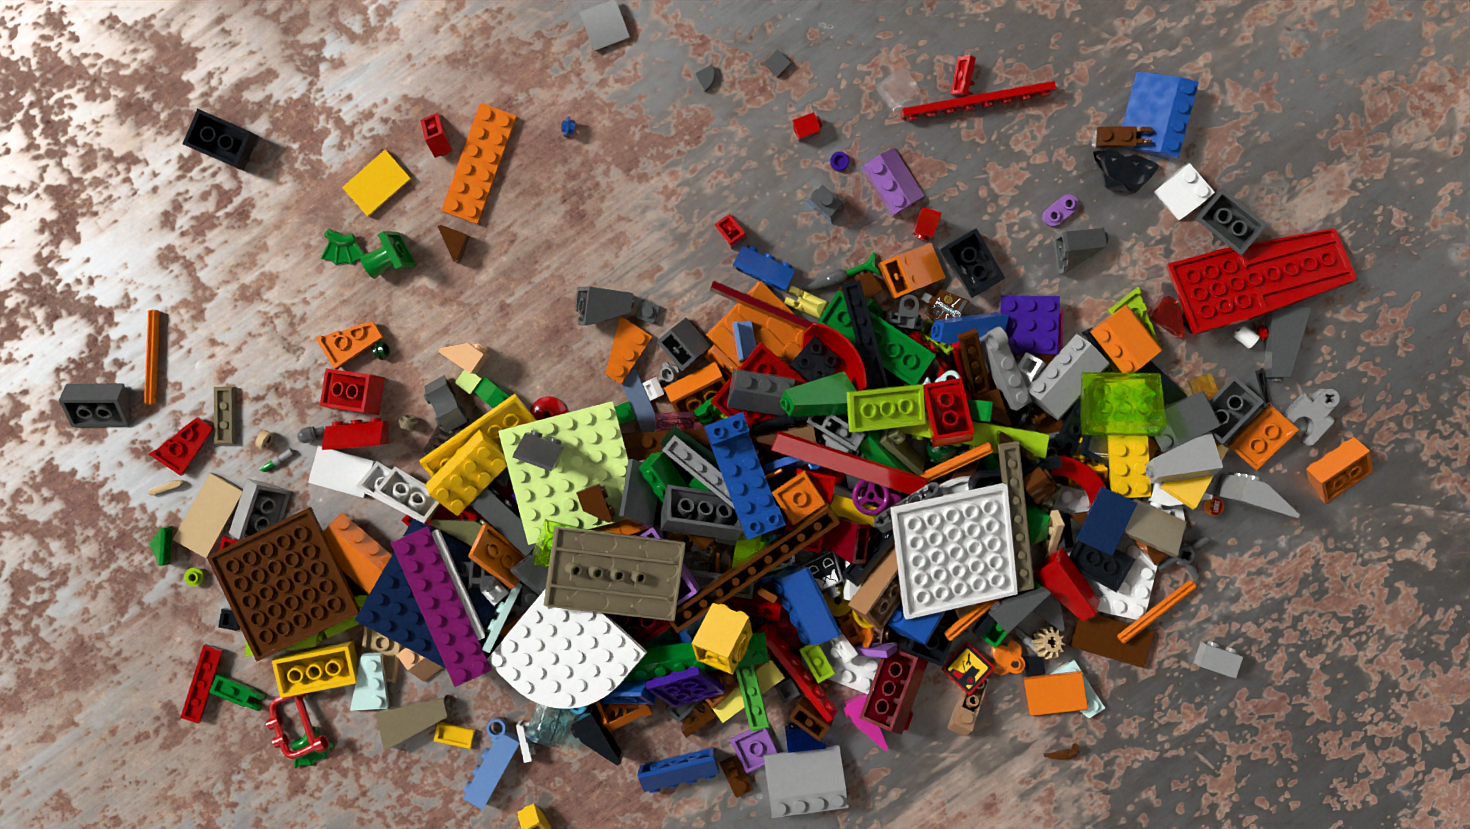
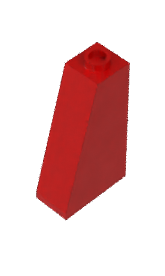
M1059 549L1036 565L1033 572L1034 580L1046 588L1051 595L1081 621L1097 615L1100 600L1065 550Z

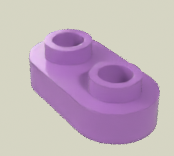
M1067 194L1058 199L1044 211L1042 216L1044 223L1051 227L1060 224L1076 211L1078 207L1077 198ZM1066 201L1071 202V207L1066 206ZM1051 213H1055L1057 218L1052 219Z

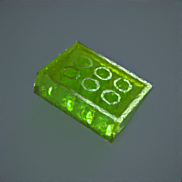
M1082 372L1080 413L1082 435L1161 436L1167 423L1160 373Z

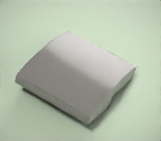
M610 0L579 12L594 51L630 37L616 0Z

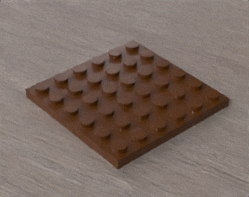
M312 507L207 556L256 662L357 615L360 611Z

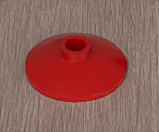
M546 396L539 398L533 403L530 413L538 421L546 419L544 417L546 412H550L551 417L567 413V409L558 398Z

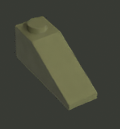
M433 519L429 523L470 546H473L482 525L487 523L491 526L484 519L480 521L472 519Z

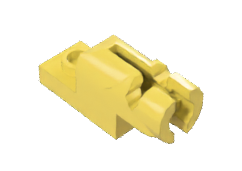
M792 285L789 293L797 296L798 301L796 302L788 297L784 301V304L819 320L829 305L827 301Z

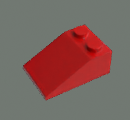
M326 368L320 406L379 415L385 377Z
M962 378L923 384L926 413L933 448L972 441L974 428Z

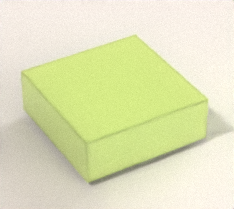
M464 370L455 384L469 394H472L482 378L477 374H470Z

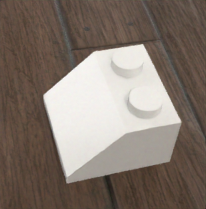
M1190 163L1181 167L1154 191L1178 221L1215 193Z

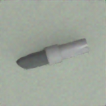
M1014 627L1013 631L1033 650L1036 646L1031 642L1033 638L1020 627Z

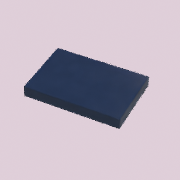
M1100 486L1076 539L1113 556L1137 502Z

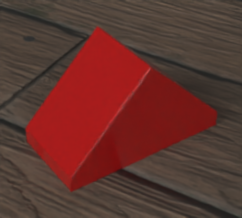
M730 214L714 224L731 249L747 238L746 233Z

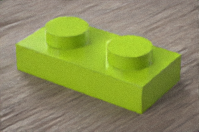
M806 644L799 648L818 683L835 674L819 644Z

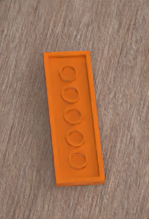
M483 103L479 104L441 209L442 212L479 225L517 120L516 115Z

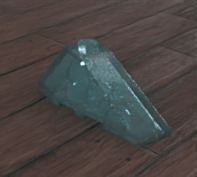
M538 703L525 736L532 742L547 747L559 748L567 728L568 709L548 707Z

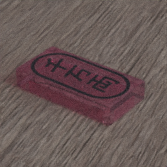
M693 412L656 413V431L694 429Z

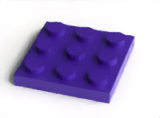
M1001 295L1000 313L1009 315L1005 333L1008 337V345L1011 352L1025 354L1026 352L1029 354H1058L1060 296Z
M697 666L689 667L688 670L682 672H672L665 677H655L653 680L646 682V690L673 708L725 693V686Z

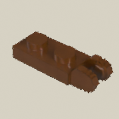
M1137 126L1097 127L1096 148L1149 146L1152 144V140L1148 138L1137 139V134L1153 133V128H1137Z

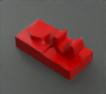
M971 55L958 57L950 95H973L969 91V86L975 85V82L971 81V76L975 69L976 57Z

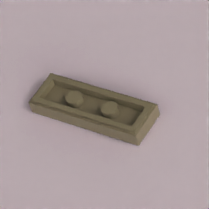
M214 387V444H236L235 387Z

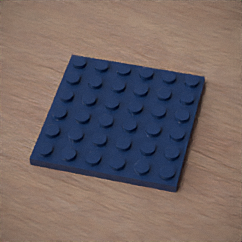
M413 518L403 536L422 529L429 524L422 523ZM429 525L431 531L436 530V528ZM441 531L460 574L462 572L461 562H471V558L468 555L472 548ZM393 552L356 616L355 621L446 669L397 556ZM460 576L485 630L500 601L493 605L480 591V588L471 587V589H468L469 577ZM498 580L506 589H508V586H506L504 583Z

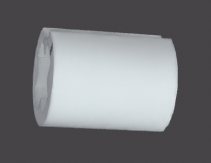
M1245 324L1238 326L1232 335L1248 349L1260 337Z

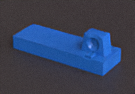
M791 456L764 464L768 474L782 469L781 473L806 464L809 465L812 471L823 468L822 466Z

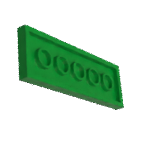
M838 290L817 323L837 330L858 350L843 293ZM869 311L883 367L908 384L916 385L936 354Z

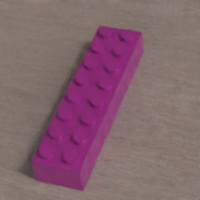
M428 525L392 541L391 545L453 685L457 687L492 671V667L488 663L485 651L482 650L483 646L476 636Z

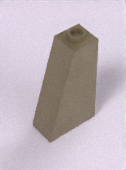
M446 694L391 706L388 709H379L376 712L383 749L388 750L448 717L453 709L451 699H448Z

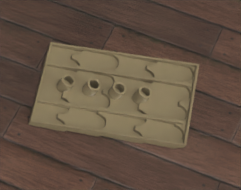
M554 526L543 605L562 609L675 621L685 542Z

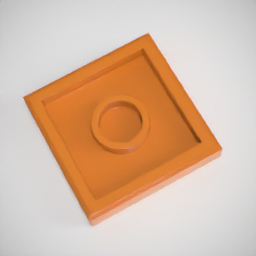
M805 471L771 492L793 526L826 505Z

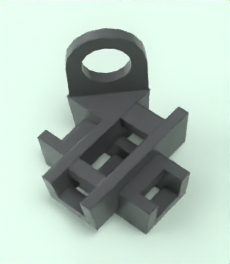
M913 295L904 296L900 301L899 312H889L888 323L892 326L922 329L924 319H921V315H918V299ZM909 298L915 302V306L911 310H907L904 307V301Z
M472 559L471 562H461L462 572L460 576L469 577L468 589L477 587L480 588L481 592H484L497 580L496 577Z

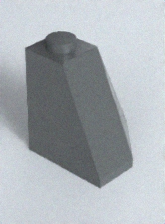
M1104 228L1066 231L1054 236L1059 274L1070 271L1107 247L1108 234L1104 231Z
M590 286L577 287L575 309L580 313V317L577 319L578 325L589 326L630 313L634 307L633 293Z

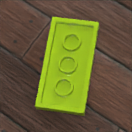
M922 384L847 392L849 432L926 424L924 386Z

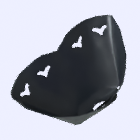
M1113 150L1093 152L1104 187L1112 191L1129 194L1136 193L1150 180L1159 166L1157 163L1139 155L1125 157ZM1110 156H1111L1112 158H1117V160H1114V161L1112 162ZM1132 161H1134L1135 163H1137V162H1140V163L1137 164V166H1135V165L1132 163ZM1146 165H1148L1149 167H1153V168L1147 170Z

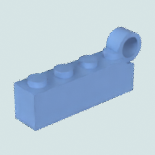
M498 716L492 718L486 727L488 735L492 737L490 741L493 744L490 749L486 748L481 757L484 761L481 766L477 764L472 775L475 777L472 783L468 781L463 789V792H465L463 800L482 810L520 744L519 737L507 730L506 720ZM499 722L503 730L499 733L494 732L491 724Z

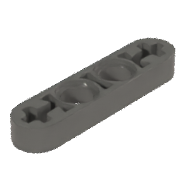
M931 482L892 507L913 503L919 499L922 501L941 497L944 492L938 483ZM891 508L883 511L874 519V526L882 533L893 529Z

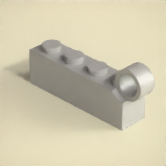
M998 326L979 338L982 353L1005 407L1017 411L1032 402V399L1008 345V337L1005 331Z

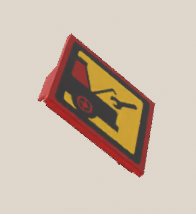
M967 641L941 668L969 696L995 669Z

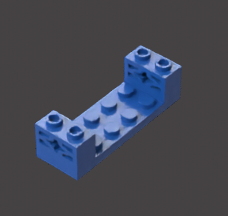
M743 412L704 426L745 538L749 540L785 526L779 506H776L748 432L750 430Z

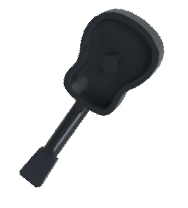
M1053 455L1042 459V462L1023 468V477L1038 467L1042 470L1045 468L1049 470L1062 467L1060 456ZM1001 468L976 471L969 478L968 489L973 490L1001 484Z

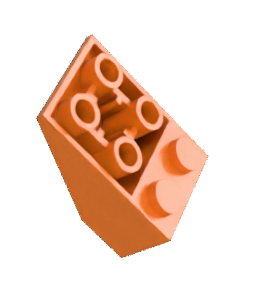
M932 243L899 254L878 264L892 300L946 278Z

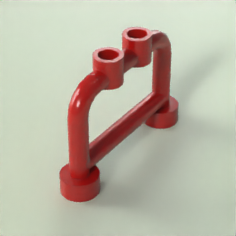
M311 692L283 698L277 696L270 703L269 714L271 718L267 719L266 724L270 730L275 729L276 737L272 739L274 747H280L287 758L297 759L316 750L321 753L329 749V742L324 735L316 738L303 700ZM292 698L295 699L310 744L296 751H291L288 746L289 738L283 731V720L277 712L279 704Z

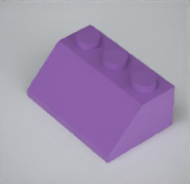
M895 148L880 154L863 165L862 170L892 217L924 197V194Z

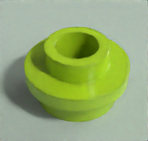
M190 568L185 572L184 580L191 587L199 586L204 581V573L199 568ZM192 574L196 576L195 581L191 579Z

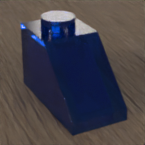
M794 722L788 723L789 725L785 726L788 753L826 749L824 739L818 741Z

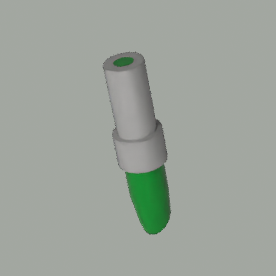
M290 448L284 453L275 456L271 461L262 466L260 471L267 472L281 465L285 460L295 455L293 450Z

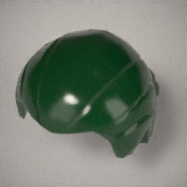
M928 441L926 445L928 455L940 464L971 450L970 448L962 449L953 445L933 448L931 441Z

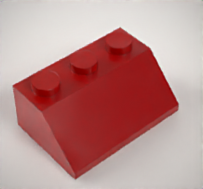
M371 418L369 423H363L362 419L350 420L351 424L344 425L343 421L331 422L332 426H325L322 450L390 444L388 421H382L381 418Z

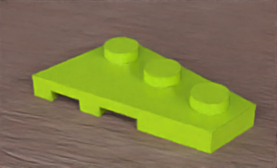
M1136 287L1107 310L1109 315L1127 304L1159 344L1152 322H1150L1147 315V308L1141 298L1139 287Z

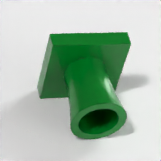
M383 231L377 234L383 246L360 257L363 268L373 279L379 277L393 265L395 269H412L417 266L400 233L393 231Z

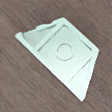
M518 583L516 588L511 589L504 602L501 601L494 612L496 618L489 622L485 630L488 634L483 645V651L490 653L522 584Z

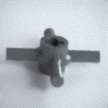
M1205 536L1191 545L1181 542L1178 556H1171L1156 565L1157 569L1161 572L1176 563L1186 566L1193 580H1198L1200 575L1192 561L1195 558V551L1209 544V539Z

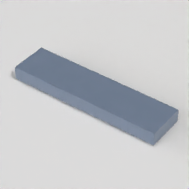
M635 368L629 372L622 383V387L642 432L663 431L656 425L658 422L657 416Z

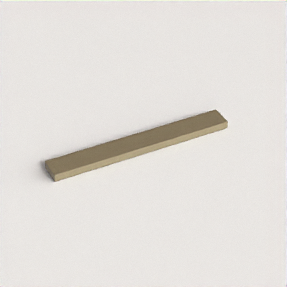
M1018 441L998 444L1002 483L1008 487L1017 591L1021 592L1035 589L1020 444Z

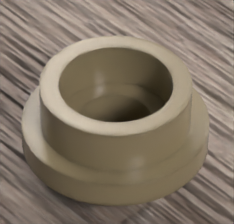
M404 415L399 418L400 427L405 430H414L418 425V420L412 415Z

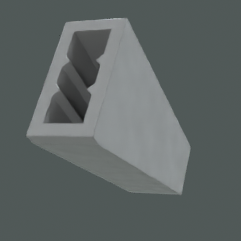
M1207 432L1153 458L1145 465V473L1151 484L1215 475L1223 468L1212 432Z

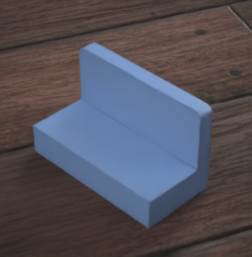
M736 321L732 323L738 362H744L756 347L752 321L739 323Z

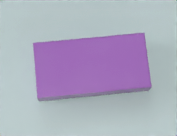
M861 643L854 648L858 653L857 656L888 658L897 651L896 644L871 643L868 648H865Z

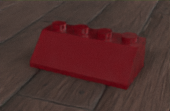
M897 650L888 658H881L860 719L902 735L928 661Z

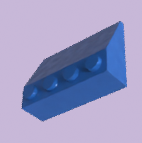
M1137 71L1122 126L1153 128V133L1137 134V139L1148 138L1152 140V144L1149 146L1121 148L1170 161L1178 158L1199 82L1177 76Z

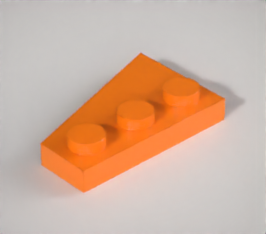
M621 316L605 371L606 376L622 385L652 339L651 335Z
M371 321L343 331H335L325 336H317L315 339L333 368L337 370L375 345L376 342L384 339V336L375 322Z

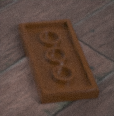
M1098 614L1085 621H1081L1077 617L1069 646L1144 668L1154 631L1145 628L1127 643H1122L1117 635L1131 624Z

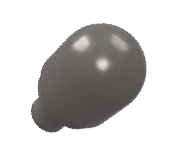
M309 426L299 430L297 438L301 443H309L318 439V436L324 434L325 430L323 426L316 429L314 426Z

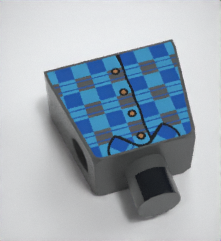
M817 185L805 199L809 205L831 224L844 210L843 202L824 185Z

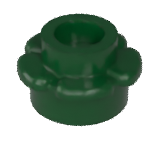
M376 342L373 347L374 356L380 360L389 357L390 349L386 342Z

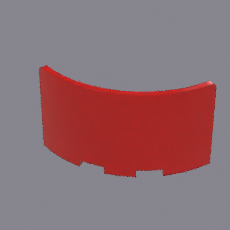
M812 323L802 333L801 351L812 337L815 336L843 360L833 375L844 371L857 391L865 390L867 385L865 368L853 344L837 330L821 323Z

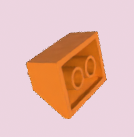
M1127 304L1096 324L1091 330V334L1125 377L1143 367L1162 351V348Z
M716 362L664 387L678 417L688 418L680 419L683 423L684 421V423L688 422L689 424L691 423L689 419L692 422L698 419L694 416L695 409L714 397L726 382Z
M1355 437L1344 441L1338 448L1326 453L1323 458L1311 463L1306 469L1308 480L1325 504L1373 472L1370 450Z

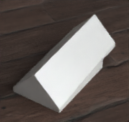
M378 461L375 462L355 487L422 523L429 522L440 505L438 501L428 494L424 483L397 467L391 470Z

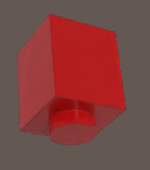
M814 112L792 120V126L798 142L820 134V128L823 127L820 117H816Z

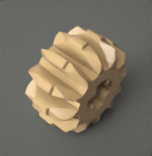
M1051 626L1039 628V632L1033 634L1036 640L1031 641L1036 645L1033 650L1038 651L1037 656L1044 657L1047 660L1059 657L1058 654L1064 652L1061 646L1065 645L1061 641L1064 636L1059 635V630L1053 629Z

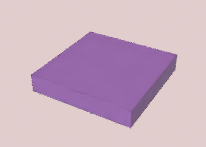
M767 728L753 732L748 729L730 738L746 774L765 765L764 755L779 753Z

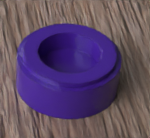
M836 152L830 158V166L834 171H844L849 165V157L844 152Z

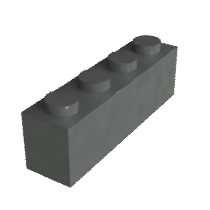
M487 486L470 505L518 550L527 556L540 542L528 545L520 513L513 509L515 506L508 499L503 500L499 496L500 492L494 486Z

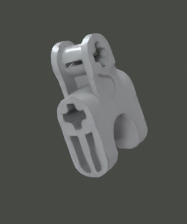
M1319 389L1311 398L1306 394H1302L1282 414L1292 423L1300 417L1306 419L1308 427L1302 435V441L1307 446L1314 444L1333 424L1334 419L1328 414L1338 405L1340 400L1339 394L1333 389Z

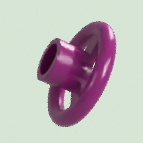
M861 479L857 482L852 492L853 504L862 514L877 515L884 511L889 504V488L880 485L884 491L883 500L877 496L875 483ZM868 483V487L862 489L860 493V499H858V492L860 488L864 484ZM870 492L872 493L871 499L868 498ZM876 502L880 505L878 508L873 510H869L861 506L865 503Z

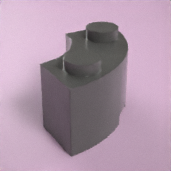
M445 375L424 386V398L428 404L433 406L437 416L435 420L440 428L444 427L446 432H449L467 422L463 407L458 405L454 397L456 393Z

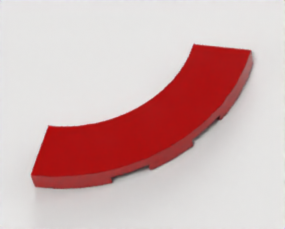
M1058 455L1060 456L1062 467L1050 469V474L1065 476L1079 483L1084 489L1089 500V507H1091L1100 486L1106 488L1103 481L1089 466L1072 457Z

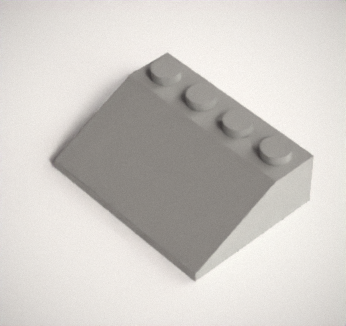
M1230 471L1228 474L1221 473L1215 496L1264 511L1299 518L1300 514L1267 483L1260 482V477Z
M839 744L764 755L772 818L848 808Z

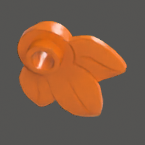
M1011 639L1007 647L1004 645H999L996 649L993 646L991 647L992 655L996 660L992 663L995 667L994 673L999 675H1005L1009 672L1018 674L1024 670L1025 660L1021 657L1022 648L1018 642ZM1015 660L1019 662V667L1017 668L1012 666V662Z

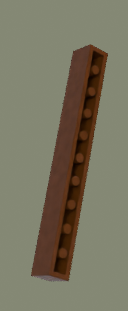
M827 503L676 607L675 621L668 620L676 633L680 632L708 613L712 603L718 605L723 603L839 525L840 518L830 504Z

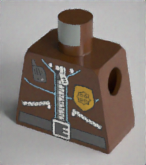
M941 289L938 290L935 296L925 291L920 299L921 302L929 306L925 315L933 322L939 319L961 317L969 303V300Z

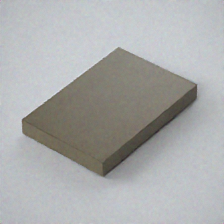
M1133 499L1132 501L1137 502V505L1123 535L1170 556H1178L1187 522L1137 499Z

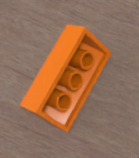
M341 513L327 526L323 533L342 573L369 595L392 555L345 514Z

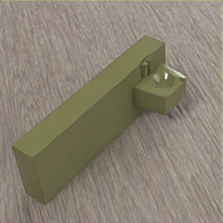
M891 428L881 429L880 444L916 475L922 474L924 471V457L904 441L905 434L898 428L894 430Z

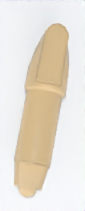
M169 481L166 484L150 489L148 494L152 496L180 487L184 481Z

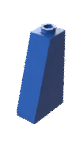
M992 312L935 320L931 329V339L952 344L958 342L957 334L974 328L977 329L979 338L998 326L1005 331L1009 315Z

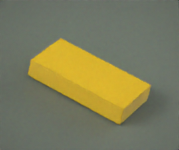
M439 721L434 741L471 749L476 729Z

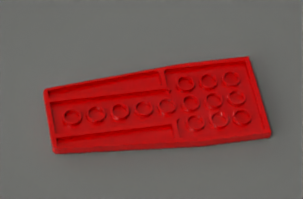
M1333 228L1252 243L1241 256L1229 247L1168 263L1166 266L1193 336L1252 320L1348 285L1356 279V274L1338 233Z

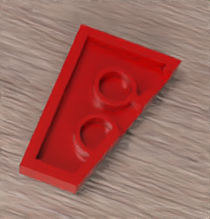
M196 417L179 430L176 435L162 443L163 445L149 453V455L178 475L183 476L213 432L214 427L200 417Z

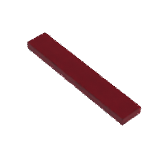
M713 281L710 287L711 292L803 331L813 323L719 282Z

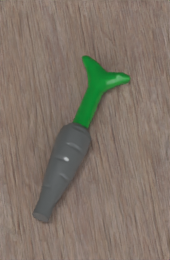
M873 251L870 258L864 264L848 270H834L810 284L802 286L803 291L810 292L846 282L848 277L859 274L862 271H871L880 275L879 269L875 266L876 253Z

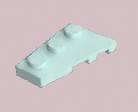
M382 652L363 653L350 711L388 709L389 697Z

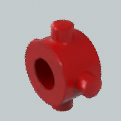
M1260 325L1257 328V334L1260 336L1259 339L1261 341H1265L1268 337V328L1264 327V325Z

